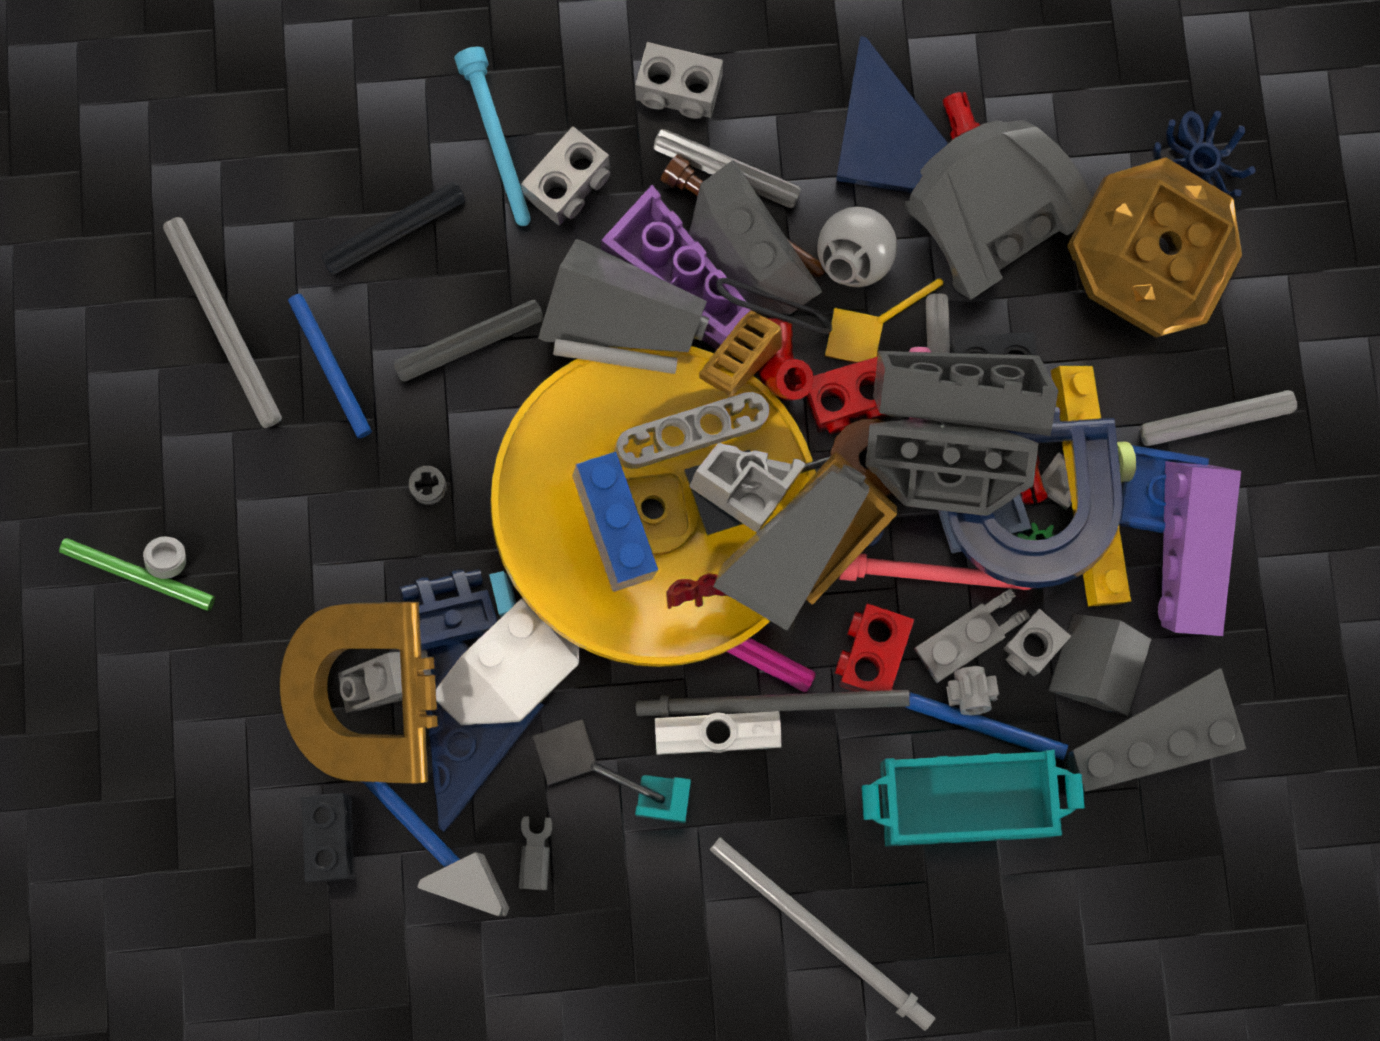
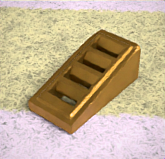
M750 310L737 323L699 372V379L732 397L782 348L780 326ZM747 345L751 347L753 351L745 348L744 346ZM735 357V358L741 360V361L743 362V364H741V363L735 361V360L732 359V358ZM724 367L734 373L733 377L723 373L720 369Z

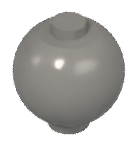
M866 207L845 208L831 216L820 231L817 244L819 261L829 277L837 283L850 287L871 285L882 279L894 264L897 255L895 231L889 221L875 210Z

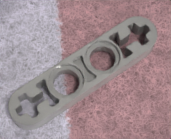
M742 393L630 428L619 436L615 452H617L620 464L630 469L645 467L755 432L767 420L769 406L765 398L758 393ZM746 403H748L750 409H758L759 412L755 416L754 421H751L749 416L736 418L733 423L735 428H731L730 416L739 414ZM726 408L730 409V415L728 414ZM713 414L720 418L722 431L713 435L703 431L700 425V420L703 416ZM668 426L678 427L684 434V442L676 447L668 446L662 439V430ZM653 432L654 445L659 451L658 453H654V445L644 447L639 454V458H635L632 452L625 453L624 449L627 448L630 439H633L636 445L647 443L650 439L648 433Z

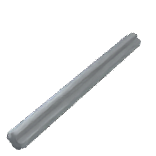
M180 217L164 223L163 229L260 424L264 428H268L279 423L282 420V416L185 222Z

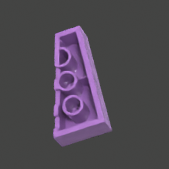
M651 185L601 240V250L707 301L702 315L709 317V322L702 340L717 351L737 323L750 309L738 306L720 294L716 287V282L719 278L727 277L721 270L716 269L706 256L707 252L698 241L695 242L683 228V222L673 210L670 212L660 199L661 195ZM722 284L729 294L745 301L735 287Z
M1165 461L1164 502H1166V506L1164 507L1162 597L1158 605V616L1161 620V626L1175 633L1223 636L1241 471L1214 465Z

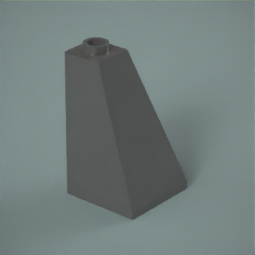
M576 239L559 267L538 339L545 342H555V339L599 346L689 352L694 339L702 341L708 325L709 317L702 315L707 301L599 248Z
M832 464L723 563L713 587L783 629L788 630L868 495L869 485L864 483L866 477L846 464L843 465L842 469Z

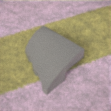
M718 443L696 470L689 487L757 533L789 491L806 463L799 459H793L792 464L767 459L768 453L755 450L743 452L736 446Z

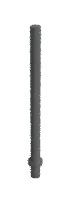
M909 690L673 699H671L670 695H661L660 699L637 700L636 714L637 716H661V718H667L672 715L713 714L716 712L743 713L910 706Z

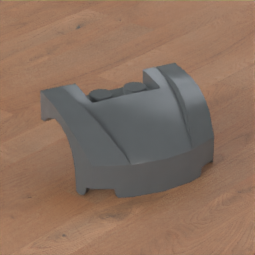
M996 120L982 124L956 137L929 159L920 170L923 176L910 194V201H905L904 209L917 219L936 240L950 265L955 290L971 300L1003 279L999 270L1056 232L1060 231L1069 235L1075 231L1092 200V196L1079 170L1068 155L1037 126L1024 120L1009 122Z

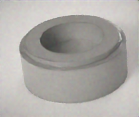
M166 536L156 538L149 542L144 549L145 567L154 577L161 579L172 578L180 574L185 568V549L182 543L175 538Z

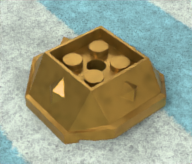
M1167 157L1104 177L1067 245L1073 261H1076L1079 275L1088 297L1154 337L1206 324L1242 256L1233 198ZM1160 238H1163L1169 245L1168 255L1159 246Z

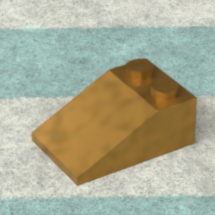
M835 452L805 484L793 500L832 464L842 469L844 464L852 468L854 467L839 453ZM866 478L864 483L869 485V493L806 600L812 605L897 515V506Z

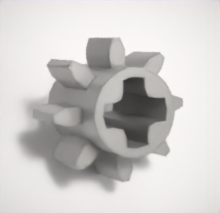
M981 666L965 667L955 671V680L948 681V686L946 687L949 706L959 705L962 715H978L992 709L991 701H996L999 695L996 676L986 677L985 668Z

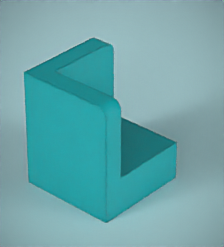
M642 776L641 785L663 795L665 801L664 803H658L639 793L635 815L638 817L685 823L691 779Z

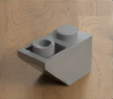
M422 650V658L428 657L427 650ZM400 652L383 654L338 673L340 693L344 701L346 713L402 701ZM431 669L424 670V675H432Z

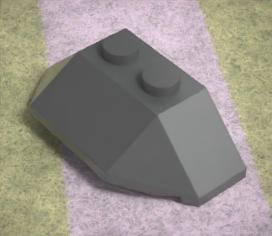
M734 160L701 183L689 235L695 242L698 241L707 252L706 256L717 270H721L728 279L758 288L800 305H805L823 292ZM736 288L748 303L788 315L798 310Z
M908 419L871 423L866 466L873 474L877 475L904 506L988 516L1021 492L1033 486L1039 443L1002 429L933 420Z

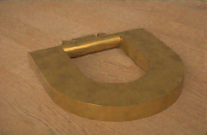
M419 602L350 603L326 607L306 619L291 638L284 655L280 676V696L283 714L290 734L298 748L313 765L324 773L348 781L428 782L425 727L427 729L437 727L438 724L437 716L426 715V710H435L437 705L435 675H424V670L435 669L433 657L422 658ZM347 649L400 650L404 735L358 734L344 727L335 717L328 699L327 681L333 662L342 652Z

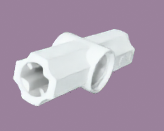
M779 711L737 714L716 712L702 716L655 718L657 755L697 752L722 753L732 750L782 747ZM715 722L725 724L730 731L728 740L721 744L711 742L706 735L709 725Z

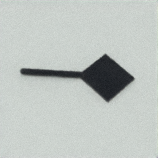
M582 719L533 736L548 786L595 771L658 803H664L665 797L596 763Z

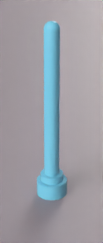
M466 48L458 52L454 57L459 74L464 75L466 80H470L515 221L520 226H526L529 224L531 217L485 79L487 74L486 68L489 63L484 48Z

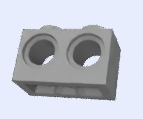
M647 42L635 84L636 100L641 101L643 105L652 109L659 110L667 107L679 110L682 115L689 118L698 119L702 116L711 118L723 76V60ZM659 74L669 78L663 84H655L650 81L653 76ZM698 83L704 85L707 89L701 93H693L688 90V87Z
M572 126L521 183L524 198L560 226L567 217L571 220L581 211L585 204L583 199L592 189L597 191L606 183L610 176L609 155ZM579 159H587L592 163L585 170H577L572 167L573 163ZM555 187L566 190L565 195L559 199L549 198L546 194Z

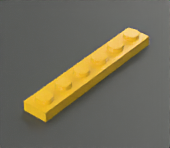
M1058 366L1051 370L1052 380L1058 389L1056 407L1060 409V421L1101 418L1093 366ZM1064 441L1062 446L1073 515L1075 516L1077 497L1071 441ZM1119 526L1107 552L1091 569L1083 574L1088 606L1121 605L1131 602Z

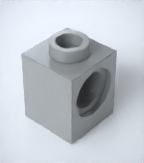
M1038 609L1003 648L1009 655L1006 661L1020 674L1025 676L1029 672L1035 676L1041 672L1071 635L1042 610ZM1035 635L1042 640L1044 651L1041 656L1033 657L1025 651L1023 643L1026 636Z

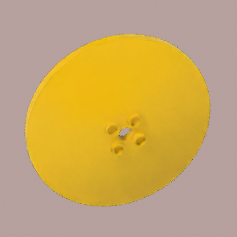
M691 346L689 352L611 347L677 358L675 374L576 359L553 373L525 400L512 419L497 454L491 486L492 526L500 557L513 585L529 607L555 632L593 654L617 662L657 667L683 665L720 655L742 644L758 633L770 620L730 596H703V606L696 607L695 600L683 602L677 607L672 606L671 609L667 608L666 591L678 579L697 581L699 577L707 573L718 575L723 563L756 534L755 531L744 524L708 536L706 534L684 470L701 465L717 444L637 469H630L621 464L658 571L652 580L615 592L612 591L572 477L576 464L615 452L616 442L624 431L729 398L730 396L699 379V372L714 353ZM724 367L720 369L723 373L733 377L734 373ZM752 376L733 396L746 392L760 394L768 403V418L757 431L721 442V444L736 446L741 451L750 449L751 452L754 450L768 453L767 459L792 464L793 459H799L804 463L812 462L813 459L807 443L793 417L781 401L762 382ZM746 403L739 414L730 416L731 428H735L733 423L736 418L749 416L750 420L754 421L755 416L759 412L758 409H750L748 403ZM726 408L728 414L730 415V409ZM707 414L701 418V428L707 434L713 435L722 431V422L716 415ZM668 426L662 430V439L668 446L676 447L684 442V434L678 427ZM653 432L648 433L650 439L647 443L636 445L634 440L630 439L627 448L624 449L625 453L632 452L635 458H639V454L644 447L654 445ZM654 445V453H658L659 451ZM815 469L801 473L763 527L793 500L816 473ZM655 499L661 503L663 515L657 519H650L643 514L641 504L645 500Z

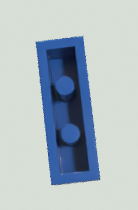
M617 452L576 464L572 477L612 591L615 592L652 580L658 571V567Z

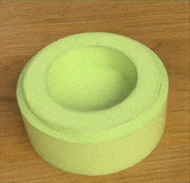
M1117 442L1121 482H1129L1133 479L1136 471L1135 452L1129 442Z

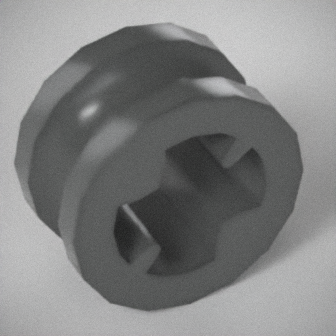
M422 466L411 474L409 489L418 502L425 505H433L444 498L447 492V483L443 474L437 468ZM430 476L433 482L437 479L439 481V485L432 487V494L425 495L423 489L419 492L417 490V486L424 483L423 477Z

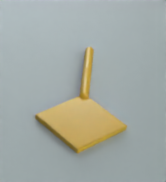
M938 278L879 317L834 308L831 323L832 331L829 333L825 357L854 363L876 357L883 323L942 286L943 280Z

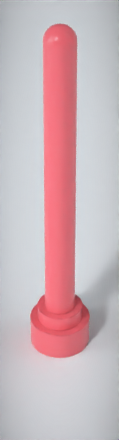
M861 553L839 576V580L856 581L857 577L864 578L865 574L1020 590L1031 589L1001 582L985 574L980 569L867 558V554Z

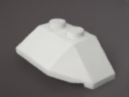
M522 598L459 658L437 687L436 702L461 726L520 722L579 665V646L555 632L538 617Z

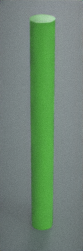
M65 538L60 545L59 552L201 609L210 611L214 605L215 596L170 578L161 579L154 577L147 569L76 541Z

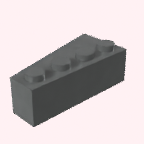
M878 351L873 397L881 414L896 418L911 417L1051 436L1058 389L1038 355Z
M1222 668L1066 753L1065 759L1069 772L1082 774L1084 793L1231 754L1247 748Z

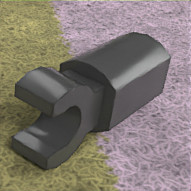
M524 816L521 821V831L527 839L526 846H521L519 889L547 890L550 848L545 847V841L553 832L551 818H545L544 830L539 834L531 832L530 817Z

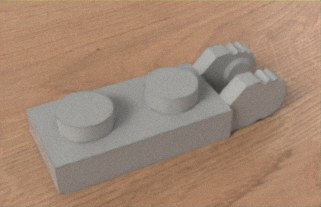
M1011 588L986 605L980 604L914 648L936 683L1006 638L1005 634L1030 618L1026 610L1018 611L1009 617L1007 622L998 626L990 613L1012 602L1016 595Z

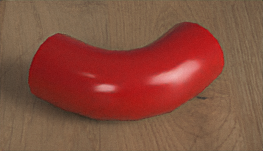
M767 318L780 326L782 348L757 371L758 377L776 397L785 400L802 399L811 391L814 377L808 364L802 360L794 359L792 343L793 324L779 319Z

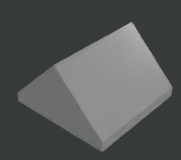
M475 852L420 879L417 887L496 916H507L509 910L485 855Z

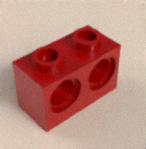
M878 356L813 376V387L809 394L806 395V399L818 433L828 430L829 434H837L847 425L861 419L882 420L889 417L886 414L879 413L875 399L869 400L864 398L859 390L864 385L874 386ZM834 396L842 402L843 407L835 412L828 411L822 406L821 401L825 397Z
M868 603L863 613L855 611L847 634L854 637L850 652L842 650L835 670V674L842 676L839 686L855 692L892 690L914 619ZM875 622L884 624L889 630V639L885 642L872 640L868 634V626ZM860 661L871 662L877 670L876 678L872 681L859 679L855 673L856 663Z

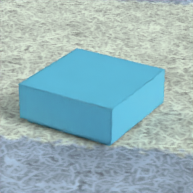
M501 571L489 575L498 613L503 617L516 604L510 577L507 573Z

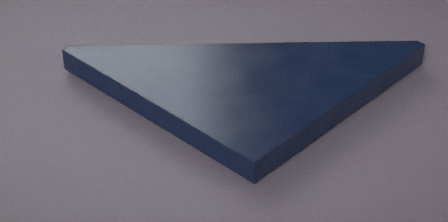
M860 36L836 181L912 193L923 176L920 170L929 159L948 143L866 37Z
M462 641L426 649L428 657L434 658L435 669H431V674L435 675L436 689L459 658L470 648ZM437 702V709L426 710L427 715L437 716L438 726L428 728L439 817L438 824L442 831L446 832L541 711L544 707L541 702L520 722L461 726Z

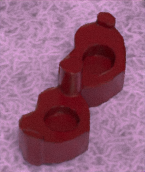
M707 573L699 577L697 581L678 579L666 591L667 608L671 609L672 606L677 607L683 602L695 600L696 607L703 606V596L728 595L713 587L717 574Z

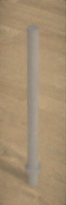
M719 838L710 848L713 854L896 1006V1013L902 1018L906 1015L924 1031L929 1028L935 1017L916 1002L918 999L916 995L912 992L909 995L722 838Z

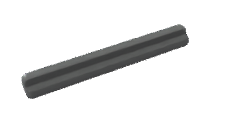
M536 300L521 304L395 360L393 364L396 373L401 381H408L541 322L544 319L542 310Z

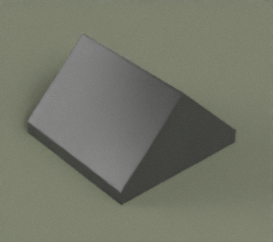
M1073 613L1066 631L1071 637L1061 647L1048 691L1128 717L1151 639L1121 620Z

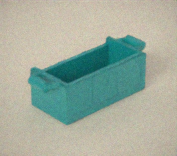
M1055 750L1033 753H993L975 756H937L936 758L899 760L886 758L880 762L881 778L871 785L861 786L864 820H873L878 824L884 825L885 846L1052 838L1062 835L1060 818L1072 813L1076 809L1085 808L1082 774H1073L1068 770L1056 767ZM1059 775H1065L1068 809H1060L1057 780ZM878 785H881L883 819H881Z

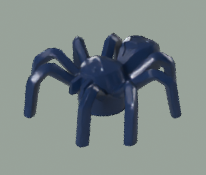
M1188 111L1183 116L1178 131V138L1186 147L1184 148L1175 142L1173 131L1176 122L1173 119L1170 120L1166 129L1168 144L1171 149L1185 156L1184 158L1171 161L1184 166L1186 170L1213 185L1211 177H1214L1218 189L1231 196L1233 200L1240 197L1241 190L1236 189L1229 192L1226 189L1217 170L1221 169L1231 176L1240 179L1256 172L1254 166L1241 171L1221 162V158L1230 155L1245 133V127L1239 126L1226 147L1219 151L1213 145V138L1216 126L1222 116L1221 112H1214L1208 124L1206 143H1202L1204 138L1202 119L1197 113ZM1156 142L1154 145L1153 158L1155 161L1162 159L1161 144L1159 142Z

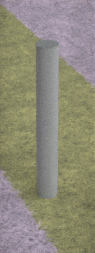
M555 339L553 355L675 374L677 358Z

